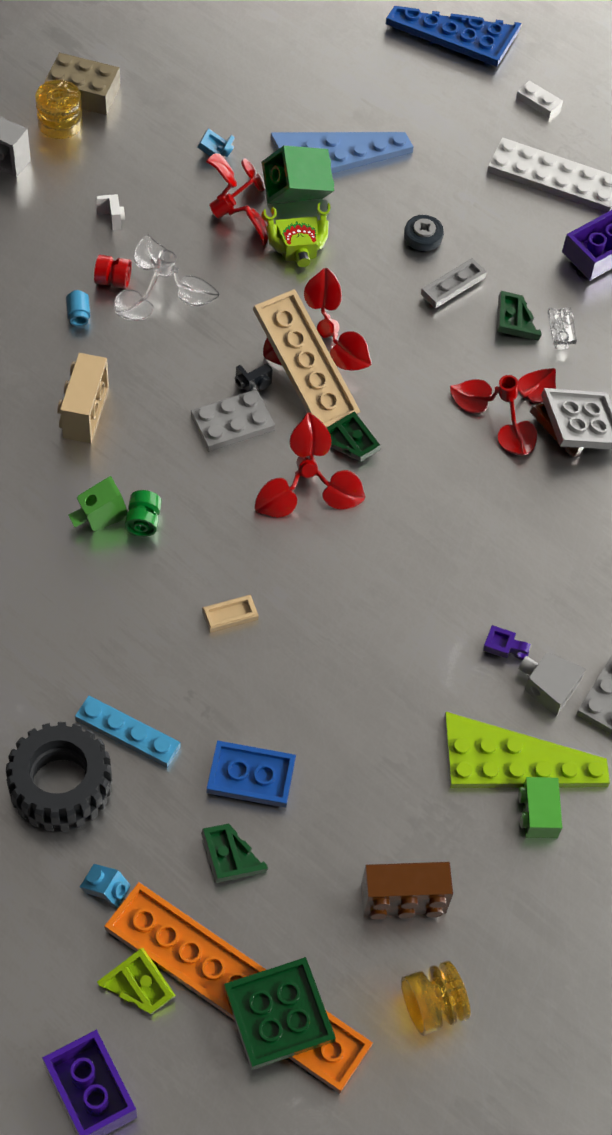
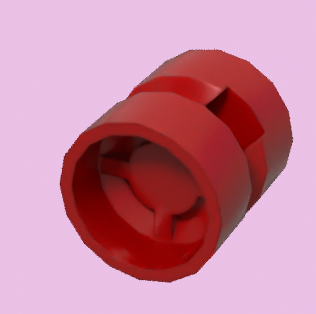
M99 254L94 269V283L105 286L112 283L116 288L127 289L131 277L132 261L124 258H117L115 261L112 256Z

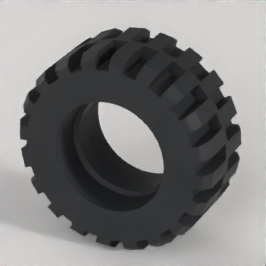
M58 722L57 726H50V723L43 724L42 729L38 731L36 728L28 731L26 739L21 737L16 742L17 750H11L8 756L9 763L6 764L7 786L14 808L18 809V814L23 819L29 817L30 824L37 828L40 824H43L47 831H54V827H61V832L69 831V826L76 825L77 828L84 826V820L87 818L92 821L98 816L97 809L103 810L106 806L107 797L111 795L112 790L110 756L108 751H105L104 743L101 739H95V733L91 730L86 729L84 732L82 731V726L75 723L72 724V727L67 726L66 722ZM56 760L75 762L85 770V777L82 782L74 789L64 793L43 791L34 784V777L44 765Z

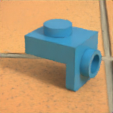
M208 128L197 148L209 156L217 153L228 157L234 148L231 144L235 137L231 135L226 141Z
M93 864L80 888L87 894L105 898L111 906L118 908L131 885L118 870Z

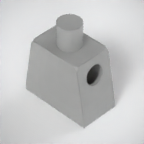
M546 653L540 663L526 656L518 668L530 676L525 690L555 716L558 715L581 682L586 670L551 653Z

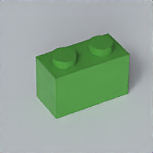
M526 777L523 787H519L518 791L519 803H523L524 812L520 814V826L525 828V838H558L563 828L559 779Z

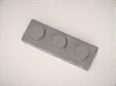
M471 258L423 287L421 295L434 308H437L486 278L487 271Z

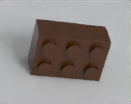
M450 862L365 865L361 883L363 917L371 916V919L380 920L387 918V916L396 915L399 918L407 919L426 914L427 917L431 918L446 914L453 896Z

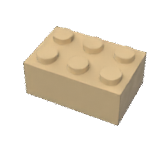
M79 353L76 362L73 361L70 367V381L66 380L64 385V400L60 399L58 403L57 413L61 414L59 428H62L63 438L92 443L109 388L108 364L105 357Z

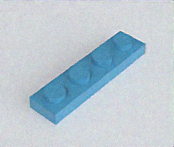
M91 696L87 697L75 715V721L168 768L181 747V742Z

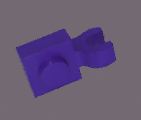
M492 625L483 651L504 658H508L509 653H512L517 659L523 660L526 656L528 657L531 644L515 640V632Z

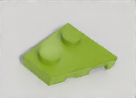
M144 948L139 949L97 981L99 986L109 989L118 994L119 997L138 1005L139 1008L150 1014L157 1011L176 996Z

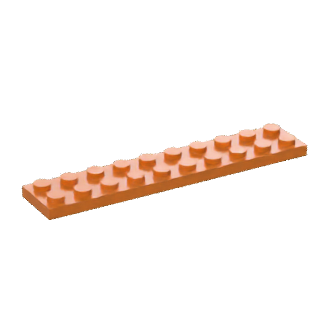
M138 882L104 926L107 932L137 952L139 949L144 948L157 967L233 1020L235 1019L224 990V984L266 970L140 882ZM326 1011L336 1037L335 1042L289 1057V1059L340 1094L372 1047L373 1042Z

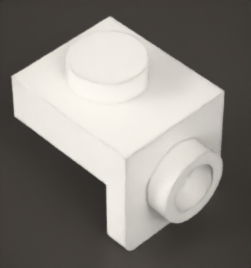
M118 194L96 196L97 214H110L112 229L121 230V220H125L124 206H119Z

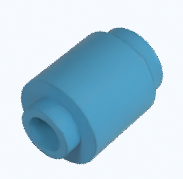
M74 290L66 296L67 318L72 325L83 326L88 323L90 318L89 296L85 292Z

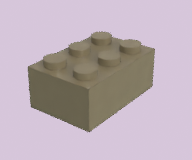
M60 52L45 79L46 100L104 115L108 114L121 87L120 67Z

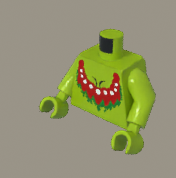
M320 203L318 204L317 213L320 215V220H318L317 216L275 220V224L273 219L277 215L276 209L274 207L271 208L272 217H268L264 209L261 217L268 224L266 231L269 244L278 253L282 254L286 261H297L299 267L309 266L311 263L310 259L317 257V251L323 248L328 239L329 220L326 219L331 209L330 204H327L328 210L326 212H322L320 210Z

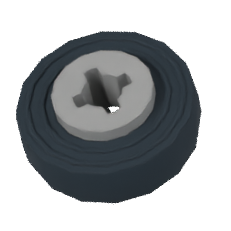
M429 215L412 217L407 221L404 228L405 241L413 249L419 251L436 249L441 244L444 236L441 222Z

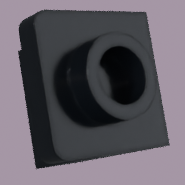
M266 363L247 373L241 365L236 366V376L234 378L236 385L245 392L256 389L257 391L264 390L272 384L273 369Z

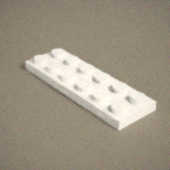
M503 137L488 165L487 172L606 213L611 210L612 174Z

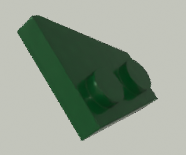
M501 291L498 296L497 332L539 341L542 332L540 329L536 330L532 322L534 317L527 308L523 295Z
M355 411L327 427L331 436V448L360 462L381 450V445Z
M229 823L202 829L201 835L216 883L267 872V864L264 861L261 863L251 852L252 848L246 841L239 838L238 833Z

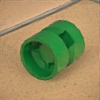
M148 490L133 492L130 495L125 529L136 536L147 537L154 535L157 531L158 515L161 510V497Z

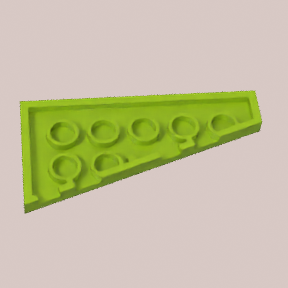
M445 712L450 788L523 787L526 777L558 778L559 788L608 787L610 784L606 758Z

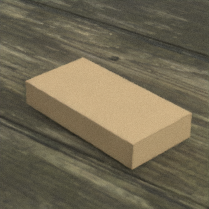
M251 594L202 607V613L209 633L258 620L259 617Z

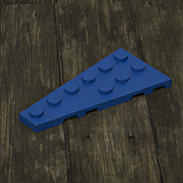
M394 6L386 17V25L496 67L517 36L522 24L519 22H514V25L503 24V20L497 19L496 22L484 21L482 17L451 13V16H443L438 11H432V14L421 13L419 9Z

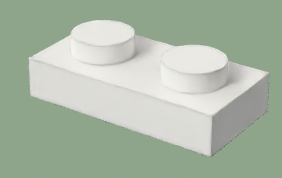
M528 81L521 87L516 95V98L549 118L562 107L563 100L531 81Z

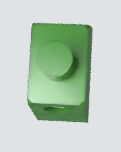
M109 476L78 495L77 500L81 508L68 514L75 528L88 522L93 531H98L125 520L128 510L114 480Z

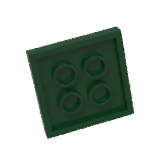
M306 957L224 984V990L252 1070L335 1042V1034Z

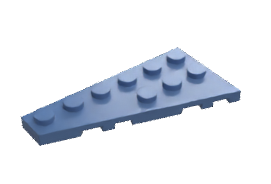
M271 132V140L276 150L283 145L328 149L332 174L413 153L414 148L405 132Z

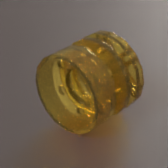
M65 80L45 82L38 88L35 97L39 129L47 137L54 139L73 137L79 133L83 126L81 92L77 86Z
M450 961L441 962L439 968L435 965L430 966L428 970L429 979L422 971H416L401 978V989L407 1010L416 1029L423 1036L442 1029V1016L450 1025L456 1024L457 1018L460 1021H465L471 1016L465 985L455 966Z

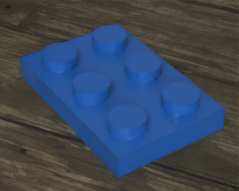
M217 740L206 793L286 808L296 755Z

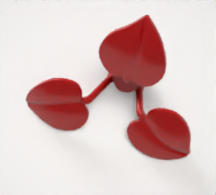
M221 154L211 155L206 162L212 165L228 183L223 192L217 196V199L209 204L211 211L218 219L227 213L231 216L236 212L245 211L257 229L264 246L268 240L267 225L260 214L249 206L234 209L236 205L234 197L252 183L255 184L259 191L265 190L263 178L251 162L244 158L241 164L250 180L234 193L226 195L231 187L237 186L234 172Z
M323 268L308 281L304 289V298L308 306L312 309L321 308V313L325 317L317 324V331L323 338L333 337V342L336 345L331 348L330 355L337 367L350 371L365 369L371 366L372 362L364 337L358 332L347 331L342 333L337 340L339 324L335 319L330 318L325 309L333 311L340 306L342 291L333 272L328 268ZM266 338L263 346L264 358L282 366L269 339Z
M549 368L525 374L519 380L512 375H505L500 378L499 386L495 387L493 394L491 386L486 381L480 379H472L460 384L450 385V392L455 403L468 413L484 412L488 407V401H493L498 394L503 401L509 402L513 425H505L499 430L498 442L504 450L520 456L527 455L536 446L537 430L529 421L516 422L514 400L519 393L522 398L528 397L533 403H542L541 393L543 389H556V369Z
M307 412L290 435L289 443L291 450L299 456L296 461L298 470L295 472L292 485L289 487L288 482L284 478L271 479L259 491L254 508L256 512L271 517H285L295 510L298 501L293 490L296 488L300 476L304 478L318 476L327 485L322 493L324 501L335 509L353 508L362 503L366 496L361 480L355 473L348 470L338 471L332 475L329 482L318 470L314 455L324 456L328 453L331 447V436L323 422L315 415Z

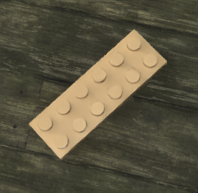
M293 289L253 307L258 321L306 411L320 419L326 428L354 411L358 415L361 411L296 290Z

